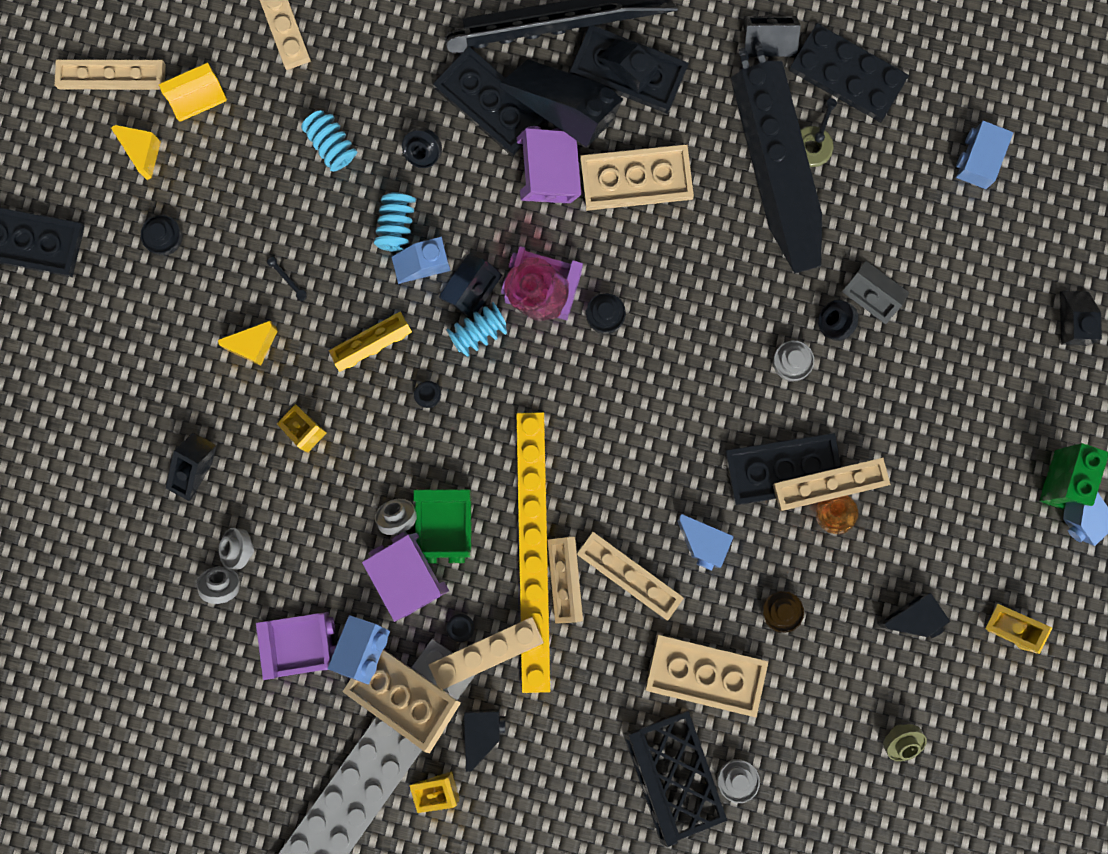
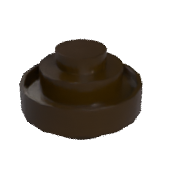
M778 591L765 599L762 605V617L770 629L776 632L788 633L801 625L804 618V607L796 595L790 592Z

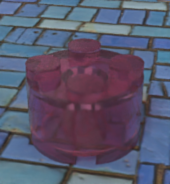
M530 257L522 260V264L518 267L514 266L509 271L505 280L504 291L510 304L532 320L544 321L557 318L568 299V280L544 259Z

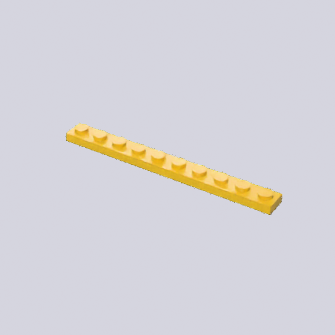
M517 413L521 622L533 617L544 642L521 654L522 693L550 692L544 413Z

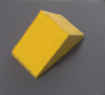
M118 125L111 127L138 172L146 180L152 178L161 141L152 132Z
M268 321L219 339L218 343L225 350L261 366L278 331L276 326Z
M296 404L277 423L295 445L307 453L327 433Z
M452 771L409 785L417 813L454 808L460 800Z

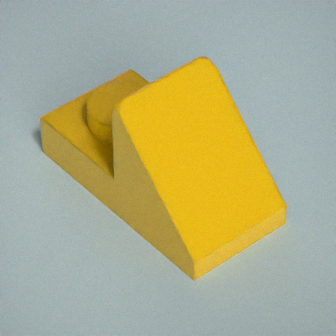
M997 604L985 629L1015 643L1022 650L1040 654L1052 627Z

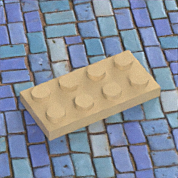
M688 145L580 156L586 211L693 200L694 194Z
M657 635L645 690L757 718L768 661Z
M385 649L381 653L376 672L371 678L369 685L350 679L343 690L346 695L426 753L432 751L461 703Z

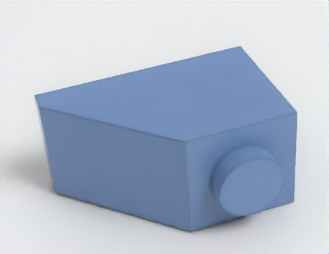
M442 237L415 243L392 256L398 284L451 271Z
M1097 493L1093 506H1086L1077 502L1066 503L1063 519L1070 528L1068 530L1069 534L1076 541H1084L1095 546L1108 534V506L1099 493Z
M683 514L679 515L677 522L691 556L698 559L697 565L711 571L713 567L721 568L734 536Z

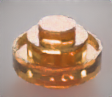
M849 496L821 501L816 508V519L822 529L829 533H846L853 528L858 519V508Z

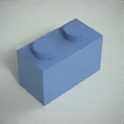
M982 121L976 129L971 128L965 141L966 144H969L966 153L962 152L956 164V167L960 168L956 178L987 189L996 181L1014 132Z
M349 615L327 669L369 685L371 678L376 672L381 653L386 647L390 631L377 624Z

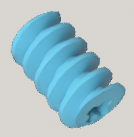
M316 111L303 121L301 128L307 133L309 141L313 142L312 145L315 150L319 151L318 154L324 159V163L330 168V171H338L347 166L358 152L356 149L348 150L352 143L350 140L343 141L346 137L344 131L337 132L340 129L339 123H332L335 119L333 114L324 116V111Z
M391 192L381 197L383 206L379 208V212L382 216L377 220L380 227L376 229V234L379 237L374 239V245L390 252H401L404 250L400 246L409 244V240L403 238L402 234L411 233V230L404 227V224L413 222L411 218L406 216V213H414V208L407 206V204L415 203L416 198L398 192Z
M492 302L493 311L486 306L483 307V317L478 312H474V322L467 317L464 318V328L460 324L455 323L456 333H453L448 328L446 329L457 350L465 356H470L468 348L470 346L476 351L479 350L478 341H481L486 346L489 345L487 336L490 335L493 339L497 340V330H500L505 335L507 334L506 322L494 302Z

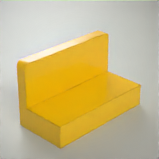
M205 63L158 84L162 94L169 101L178 121L188 119L227 100L217 76L209 63Z

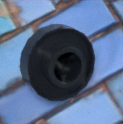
M417 127L404 137L402 152L406 160L413 166L428 168L433 166L441 157L442 143L432 130Z
M156 215L149 218L143 224L140 238L143 245L151 253L158 256H167L174 253L180 247L183 232L180 225L171 217Z
M609 293L598 294L593 297L586 309L587 323L590 328L601 334H611L619 330L626 316L625 306L621 299Z
M843 300L829 302L819 315L818 325L821 333L834 341H842L850 337L858 325L859 316L857 309L852 304Z

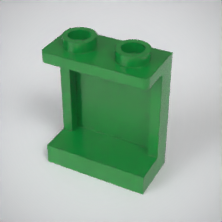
M1084 443L1055 450L1039 502L1065 510L1067 502H1077L1086 506H1093L1108 460V452Z
M414 490V502H416L417 513L415 533L419 536L416 542L428 564L437 563V558H448V563H465V558H472V491Z

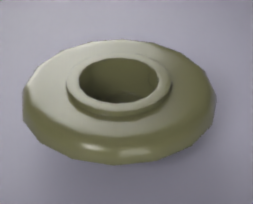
M806 126L800 129L804 146L808 141H813L819 146V152L810 153L806 150L810 167H818L825 164L832 156L834 149L833 140L827 131H824L825 139L823 142L815 141L814 135L820 129L817 126Z

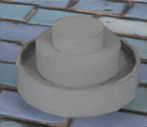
M800 341L783 343L773 356L775 372L787 381L804 379L814 366L812 350Z
M406 499L390 500L384 503L375 514L377 527L386 535H397L409 530L417 519V513L413 504Z
M241 528L228 529L219 544L220 559L223 566L227 569L243 568L254 552V546L248 532Z
M226 567L210 568L198 577V594L203 601L208 603L220 604L228 602L239 592L240 582L238 574L233 569H227Z
M733 759L726 762L720 768L717 775V785L727 800L734 803H745L757 794L760 787V777L757 770L749 762L742 759Z

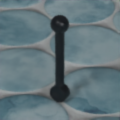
M829 98L825 103L827 109L819 132L814 135L816 142L820 143L825 139L824 131L831 111L837 105V101L833 98Z
M274 256L268 257L266 260L267 265L274 267L296 292L297 299L300 301L306 300L307 293L297 287L277 264V259Z

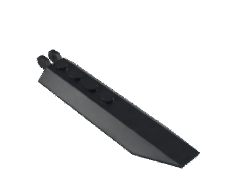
M565 0L462 18L464 28L451 30V32L448 31L445 36V42L449 52L461 53L464 52L467 46L483 48L488 46V43L498 41L499 43L507 44L513 42L516 38L536 39L545 33L560 35L569 29L678 11V8L672 0Z
M759 42L755 44V52L760 64L750 67L747 51L745 48L739 49L744 69L732 76L731 82L769 229L794 274L821 267L822 210L783 62L766 61L762 44Z

